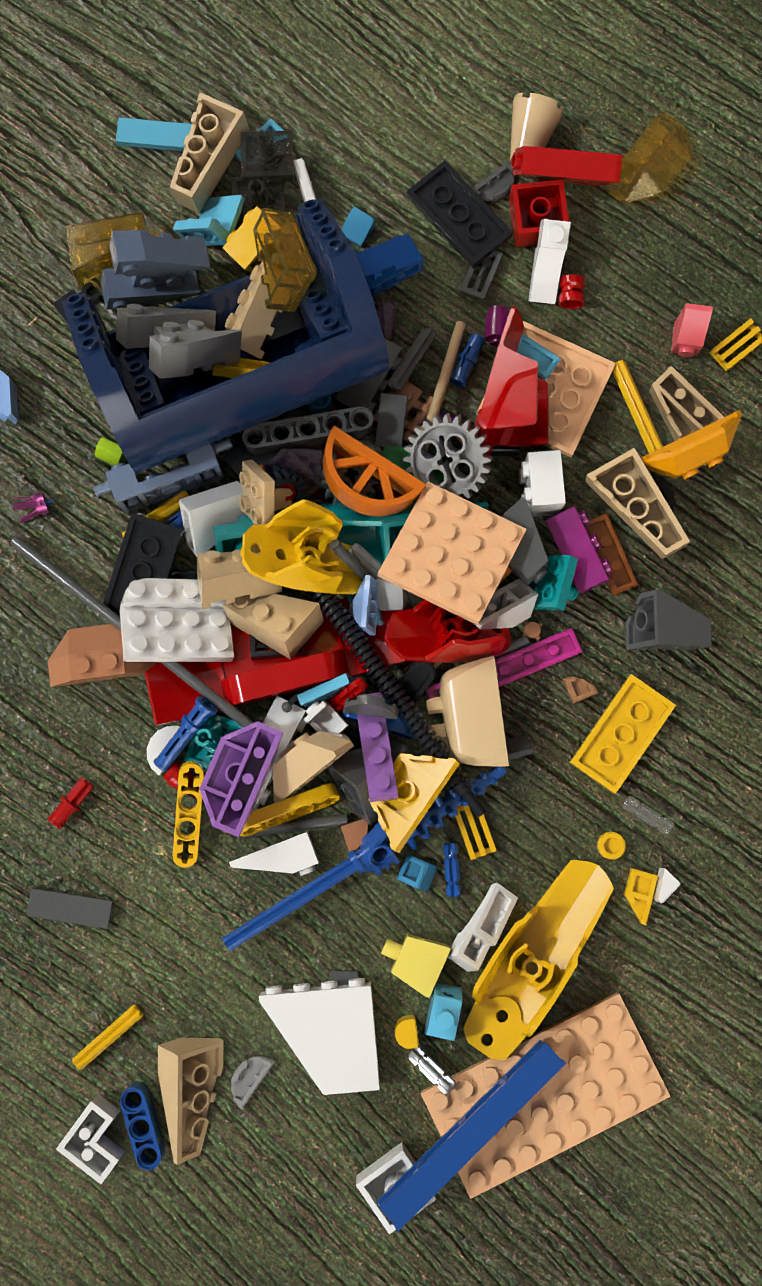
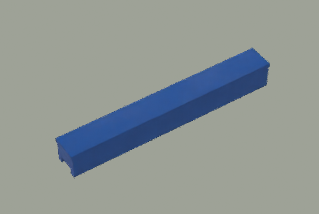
M539 1040L377 1200V1203L380 1205L379 1208L390 1219L397 1231L566 1064L546 1042L543 1043Z

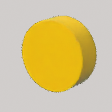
M616 832L603 833L597 841L598 852L607 859L621 857L626 848L623 837Z

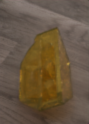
M665 112L656 116L622 159L620 182L606 185L604 190L624 205L632 203V201L662 196L693 156L685 126Z

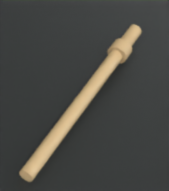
M457 321L426 418L432 424L433 417L439 415L466 324L462 321ZM426 443V450H427V452H428V448H429L430 443Z

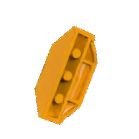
M738 410L641 457V460L649 471L673 479L682 476L686 480L698 474V468L706 464L711 468L724 461L723 456L730 449L742 414Z

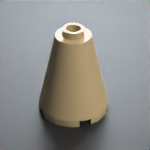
M523 93L515 95L512 111L510 163L516 148L522 146L546 147L563 115L564 107L558 108L556 100L537 93H530L529 98L522 97Z

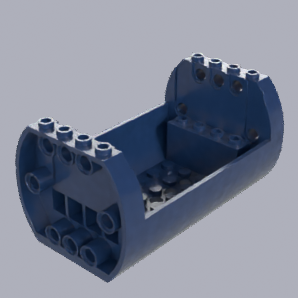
M321 198L308 200L298 207L296 220L305 253L273 265L291 275L295 283L282 313L278 312L271 324V327L275 328L272 336L266 335L260 348V350L264 351L262 359L240 350V358L269 363L235 378L212 375V365V370L208 371L201 370V367L195 368L194 374L189 376L159 378L149 369V347L126 349L116 340V329L108 332L92 298L87 297L85 292L73 294L67 300L61 302L84 373L116 441L136 474L389 371V359L384 335L355 249ZM250 275L169 308L215 310V331H225V323L231 313H235L239 306L237 301L243 289H248L252 280H250Z

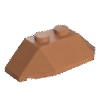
M112 624L69 629L48 659L50 687L145 675L144 673L157 663L124 662L121 631Z

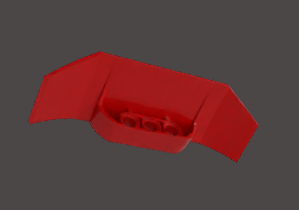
M348 598L340 599L339 603L344 604L343 609L346 608L348 610L350 607ZM401 610L381 611L384 624L376 625V634L369 635L366 631L364 632L365 636L363 638L367 637L369 639L367 644H373L371 650L376 649L378 651L375 656L380 654L382 657L380 661L384 660L386 662L382 668L406 661L400 658L385 641V633L392 613ZM322 612L324 622L305 643V656H296L291 660L286 657L252 661L250 657V636L235 626L231 627L234 652L232 662H178L234 707L321 685L345 673L355 676L366 673L369 670L362 668L365 663L359 664L358 660L361 657L356 659L354 657L356 652L351 653L350 648L352 646H346L347 641L344 642L341 639L343 635L339 636L338 630L333 628L334 624H330L329 620L331 618L327 619L325 617L327 612ZM264 649V650H256V651H266V650H274V649ZM158 662L144 673L155 726L182 720L184 714H189L195 706L197 697L202 696L161 662Z

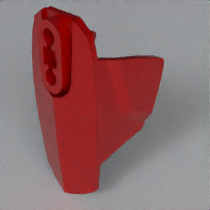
M425 599L414 608L393 612L385 633L386 643L400 658L406 661L455 663L476 661L491 656L495 657L505 653L512 641L509 628L479 629L474 623Z

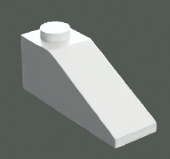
M520 579L515 580L495 591L479 624L476 626L479 629L513 628L531 617L538 594Z
M305 832L229 863L232 868L283 873L299 871L300 876L315 871L314 865L320 861L309 832Z

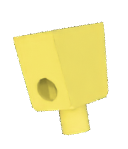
M407 934L402 945L387 938L381 954L395 960L391 973L425 997L430 998L451 948L444 943Z

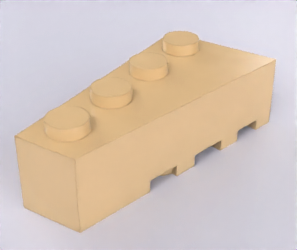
M201 92L197 99V110L193 112L191 118L192 126L189 135H186L183 143L185 148L182 157H179L170 185L177 203L199 214L233 159L235 152L239 149L250 131L243 111Z
M635 448L586 475L585 482L661 559L686 547L690 542Z

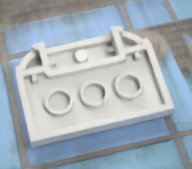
M144 578L132 581L126 589L120 605L123 661L232 662L234 652L231 625L223 608L225 600L211 603V608L202 610L197 579Z

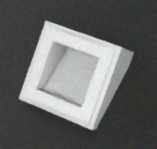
M659 868L657 875L659 877L653 899L656 902L664 903L680 886V882L665 868Z

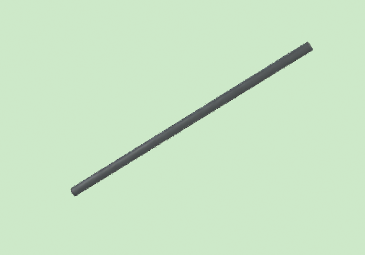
M15 536L11 540V545L121 631L119 615L20 537ZM161 662L240 726L246 727L254 723L180 663Z

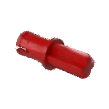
M80 778L66 796L63 795L61 797V803L47 817L48 821L61 829L74 811L80 810L79 805L93 789L92 783L85 778Z

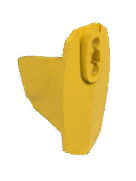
M308 500L298 501L276 514L268 524L251 525L242 535L243 543L240 550L242 564L250 574L260 579L291 589L330 594H356L362 583V580L330 548V544L337 540L343 521L332 511ZM340 542L347 550L351 548V545Z

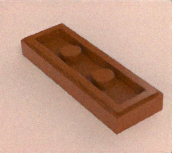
M605 513L590 519L591 524L587 527L591 535L596 534L602 546L599 549L602 559H608L613 569V573L610 574L612 580L607 582L612 596L637 587V580L608 514Z

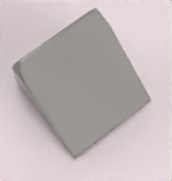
M377 577L379 610H403L409 599L407 590Z

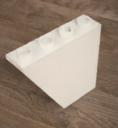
M365 978L348 980L349 985L339 986L337 981L321 982L320 987H310V983L294 984L293 989L282 990L280 985L266 987V991L261 992L259 995V1002L323 1095L380 1090L371 982H365Z

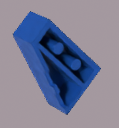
M409 234L396 236L389 241L356 253L372 297L423 270L424 259Z

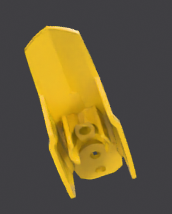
M570 860L537 905L528 911L523 919L513 925L476 982L472 994L475 1003L463 1030L468 1043L491 1060L507 1059L526 1036L531 1037L576 969L578 956L614 889L607 874L599 865L588 861ZM501 1010L506 1011L508 1014V1018L504 1022L498 1021L497 1015ZM490 1034L492 1036L493 1042L491 1045L483 1043L482 1038L484 1035Z

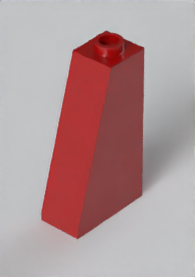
M522 146L515 149L511 158V168L513 169V176L542 180L563 179L566 183L604 186L620 182L623 155Z

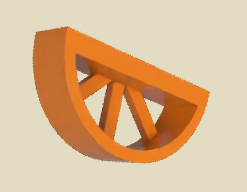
M333 426L324 451L323 472L328 487L342 504L360 514L383 517L401 513L417 502L420 494L426 487L425 483L336 426ZM332 450L344 458L333 460ZM358 466L365 471L351 489L342 481L336 469ZM372 475L380 480L385 500L372 499L360 495V492ZM392 488L403 496L394 498Z

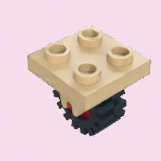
M253 460L242 461V472L239 475L242 486L240 508L254 524H268L276 514L294 503L304 500L302 497H307L308 492L304 490L307 489V486L303 482L304 480L291 468L283 465L279 468L276 465L272 466L273 472H271L269 469L264 471Z

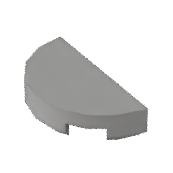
M253 1056L244 1060L236 1068L231 1079V1091L234 1102L241 1109H243L275 1063V1060L266 1056Z

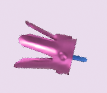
M36 493L31 495V497H12L15 500L31 499L13 505L15 510L36 508L20 518L19 523H24L39 514L45 515L50 513L48 503L54 502V499L47 501L44 493Z

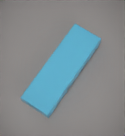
M119 117L116 143L117 146L183 152L185 148L183 143L186 135H189L192 124Z

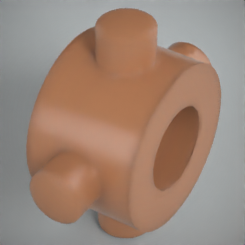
M524 621L525 627L522 636H527L529 639L535 638L537 641L541 639L539 634L541 632L540 627L543 626L542 623Z

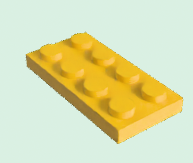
M630 674L569 763L613 794H616L676 705Z

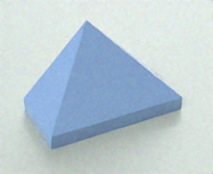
M365 575L348 611L358 625L369 635L376 634L378 612L377 580L371 575Z

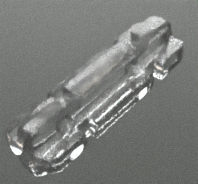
M629 796L625 800L623 809L630 813H635L637 818L652 827H657V830L661 833L668 835L673 829L674 822L666 817L662 818L660 813L644 803L640 804V801L633 796Z

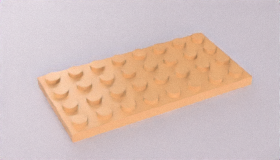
M618 992L533 1034L531 1037L525 1038L507 1059L491 1060L488 1057L452 1075L451 1077L456 1081V1086L448 1095H445L438 1088V1084L420 1091L442 1137L539 1040L543 1043L546 1042L557 1056L566 1062L458 1171L470 1199L670 1097Z

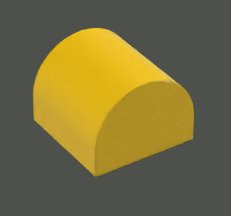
M414 1014L401 1017L395 1025L396 1040L400 1046L407 1049L418 1048L419 1046Z

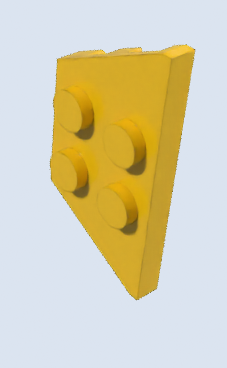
M400 753L394 761L393 768L398 798L370 802L373 810L377 812L378 821L382 829L386 831L391 842L389 845L395 852L399 853L459 766L460 763L454 758L440 759L424 755L418 757L412 754Z

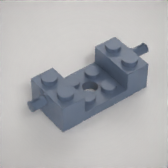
M229 437L216 443L213 442L186 453L189 465L179 464L169 469L170 472L161 475L158 473L148 475L144 478V481H142L138 473L136 474L129 464L119 463L114 465L110 471L105 472L108 481L93 486L97 497L112 491L115 502L126 514L168 500L182 490L190 492L225 479L217 455L233 447Z

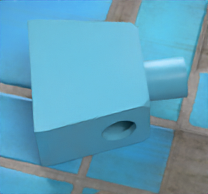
M436 982L432 991L424 1035L450 1041L455 1040L463 1001L461 987Z

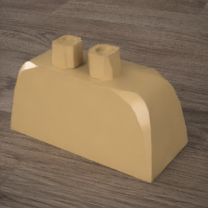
M494 656L482 658L447 670L440 679V697L426 700L427 714L442 713L443 724L431 725L433 728L430 729V732L435 730L437 733L433 738L435 739L439 736L441 740H445L449 753L461 764L496 767L509 766Z

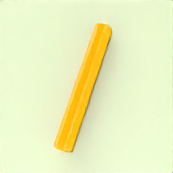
M625 361L615 362L616 364L612 370L648 453L654 452L663 447Z

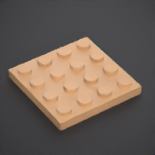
M523 321V334L561 358L556 368L546 380L549 396V442L545 446L553 450H561L562 454L572 457L616 363ZM483 400L477 410V413L480 409H482Z
M427 482L425 489L420 494L378 571V577L478 625L526 532V528Z

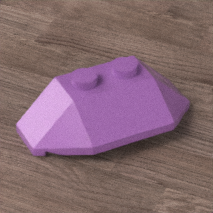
M257 721L221 737L199 788L213 827L234 836H240L275 760L284 732Z

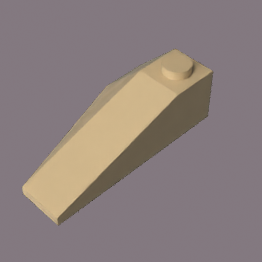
M181 1037L158 1045V1076L173 1161L177 1165L201 1154L209 1123L206 1118L209 1104L215 1100L214 1085L217 1076H221L223 1070L224 1040L220 1038Z

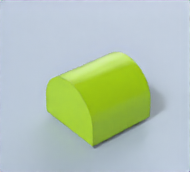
M104 437L100 438L95 449L96 458L113 466L119 463H126L127 459L119 444Z

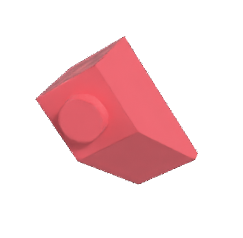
M685 304L674 322L671 353H678L679 356L686 358L697 356L704 345L712 315V306Z

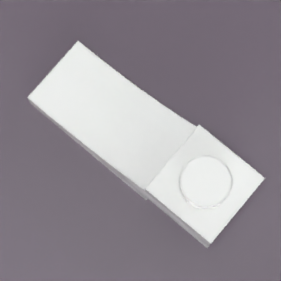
M549 219L541 220L528 301L555 304L571 222Z
M492 884L471 920L462 932L457 934L447 958L467 972L478 971L489 947L496 945L518 897L500 884Z

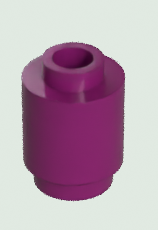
M505 306L489 307L488 313L485 315V340L493 347L499 346L509 315V309Z

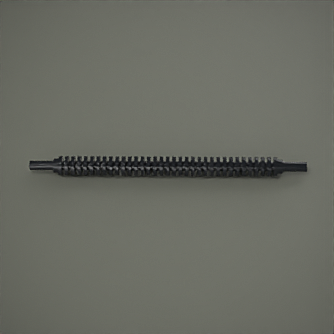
M308 592L310 596H313L312 599L315 602L318 601L317 603L322 607L321 611L323 613L327 612L325 617L327 619L331 618L329 620L330 624H334L333 628L338 630L339 636L343 635L341 639L344 642L347 641L346 646H352L350 651L351 653L356 652L354 657L356 659L361 657L358 662L360 665L365 663L362 668L364 670L369 669L366 672L367 675L374 674L370 678L372 682L378 680L374 685L377 688L382 685L379 689L380 693L387 692L383 697L385 699L391 697L387 703L389 705L395 703L399 708L398 717L402 714L404 715L400 721L402 723L406 720L408 721L404 725L406 728L412 726L408 732L410 734L417 733L413 736V739L416 740L420 737L421 740L417 744L419 746L423 743L425 744L421 750L423 752L427 749L429 750L425 755H433L434 758L440 759L453 758L452 754L449 756L445 755L449 752L448 748L441 749L445 746L444 742L439 745L437 744L441 738L439 736L435 739L433 738L437 734L436 731L429 732L433 728L431 724L426 727L424 726L428 720L426 718L422 721L420 720L424 716L423 713L416 715L420 709L418 707L412 709L415 702L408 703L411 697L409 695L403 697L407 691L405 689L399 691L403 687L400 683L395 686L399 680L397 678L391 680L394 673L390 672L387 674L390 670L388 666L382 668L386 662L384 660L380 661L382 658L380 654L375 656L378 651L376 649L371 650L373 644H367L369 639L367 637L363 638L365 633L363 631L358 633L361 628L359 626L354 627L357 622L352 620L351 614L347 615L349 611L346 608L343 609L344 604L339 603L340 599L338 597L334 598L336 594ZM459 766L450 777L451 781L447 786L451 787L454 784L455 788L451 790L452 793L456 792L459 797L462 796L477 818H479L487 811L472 792V786L469 783L471 781L470 778L463 779L467 775L465 771L461 774L458 773L462 769Z

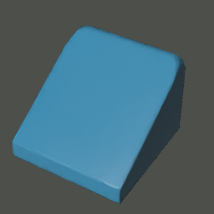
M353 207L341 230L349 241L362 247L375 228V219L360 209Z
M407 854L397 880L427 892L437 866Z

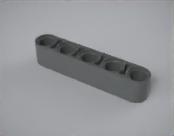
M355 407L264 422L245 429L243 432V442L246 450L252 455H264L324 445L331 431L328 426L334 422L339 423L342 426L340 430L354 439L364 438L371 434L373 430V414L366 407ZM359 418H364L368 421V424L364 427H359L354 422ZM306 427H312L316 431L313 435L306 436L302 433V430ZM280 431H285L289 434L285 440H278L275 436ZM253 436L263 438L259 444L253 445L249 443V439Z

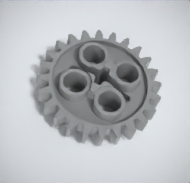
M449 413L444 415L443 421H441L439 415H435L433 417V424L430 420L426 419L423 421L424 428L417 426L414 429L418 436L410 435L408 437L413 445H407L404 450L411 453V455L403 458V461L411 463L405 471L413 472L414 477L425 484L430 482L461 498L463 493L469 499L472 496L471 489L478 492L481 489L478 482L485 483L487 481L486 476L482 473H489L492 469L485 465V463L493 459L492 456L485 455V452L491 448V445L482 444L487 436L482 435L478 437L479 426L474 429L469 428L471 424L470 419L462 424L461 415H457L453 421H451ZM440 435L444 437V444L442 440H440ZM452 436L461 438L463 442L462 448H456L452 445ZM426 443L435 445L437 449L436 455H431L427 452ZM443 456L452 457L453 461L451 463L448 460L444 461ZM459 463H466L470 467V474L465 475L461 473ZM434 469L443 472L444 481L435 479L433 475ZM451 472H452L454 478L456 479V482H453V481H452V479H451Z

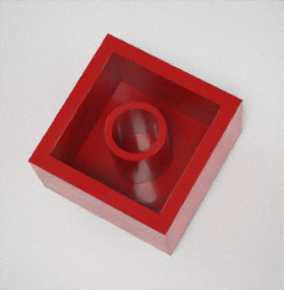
M563 179L511 185L508 200L515 247L538 245L540 223L543 219L569 222Z

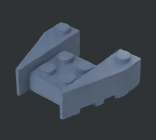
M147 230L112 231L109 246L114 268L103 269L100 280L106 310L114 309V311H117V308H127L128 304L144 306L200 294L195 270L210 269L204 237L187 235L182 239H173L171 233L164 232L160 234V237L150 236Z

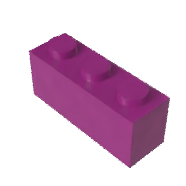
M574 506L545 520L561 555H571L578 559L573 581L579 593L584 594L612 580L610 574L613 573V569L608 559H602L599 549L602 546L596 534L591 535L587 527L591 523L585 510L580 511L579 508Z

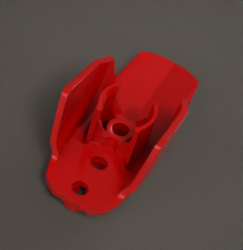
M514 305L510 309L494 359L482 409L478 411L474 428L480 427L477 432L478 437L482 435L487 436L482 444L491 445V448L485 452V455L489 456L494 446L527 447L546 445L549 442L548 384L545 380L538 378L537 361L517 353L524 324L517 306Z

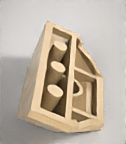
M319 731L311 736L305 733L294 741L295 747L291 745L279 754L281 759L273 765L275 803L294 795L354 747L348 736Z

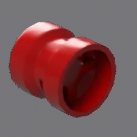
M577 274L560 277L559 288L561 294L559 295V306L565 309L583 307L585 296L582 290L585 288V278Z

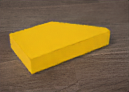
M630 868L624 896L640 924L647 925L659 876Z

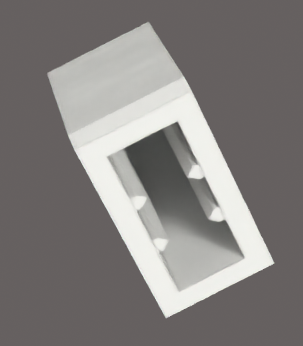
M238 481L179 499L186 543L196 556L197 553H205L215 545L213 526L238 522L239 516L246 515L240 508L242 486Z

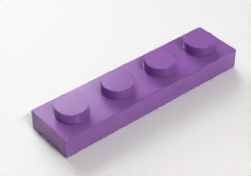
M378 692V693H371V694H364V695H374V696L382 697V693H380V692ZM357 714L370 802L397 799L398 793L386 718Z

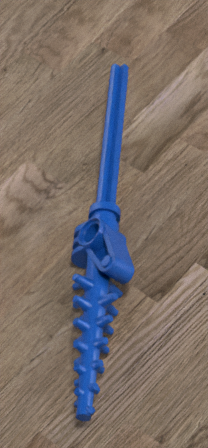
M503 766L493 767L491 771L487 773L483 771L480 775L476 776L474 781H470L469 783L472 786L471 790L474 795L484 794L487 786L499 782V778L507 773ZM453 786L449 787V791L445 792L446 797L441 799L438 796L406 842L413 850L417 849L414 839L417 834L422 839H429L431 837L428 829L429 826L433 824L436 828L444 827L442 817L447 814L450 817L457 816L456 808L461 804L464 806L468 805L462 796L459 797L456 792L452 793ZM378 822L371 832L363 837L360 849L347 853L348 859L224 936L222 940L227 949L232 951L356 871L359 874L367 871L375 872L379 876L383 874L381 870L385 867L388 870L391 869L389 865L393 862L396 864L400 863L394 854V850L391 849L389 845L391 842L380 823Z

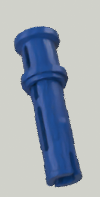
M197 697L195 706L189 714H184L182 717L180 728L157 758L154 759V764L160 770L168 771L193 736L200 729H204V724L211 715L214 716L218 712L217 707L205 697Z

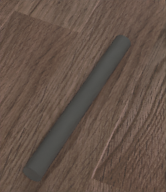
M347 813L288 821L251 836L239 837L244 839L348 824Z

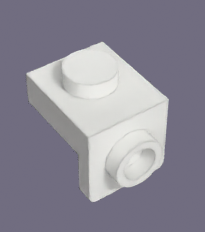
M316 701L306 711L308 715L304 718V721L310 724L317 732L325 731L341 734L349 726L326 701L321 703Z

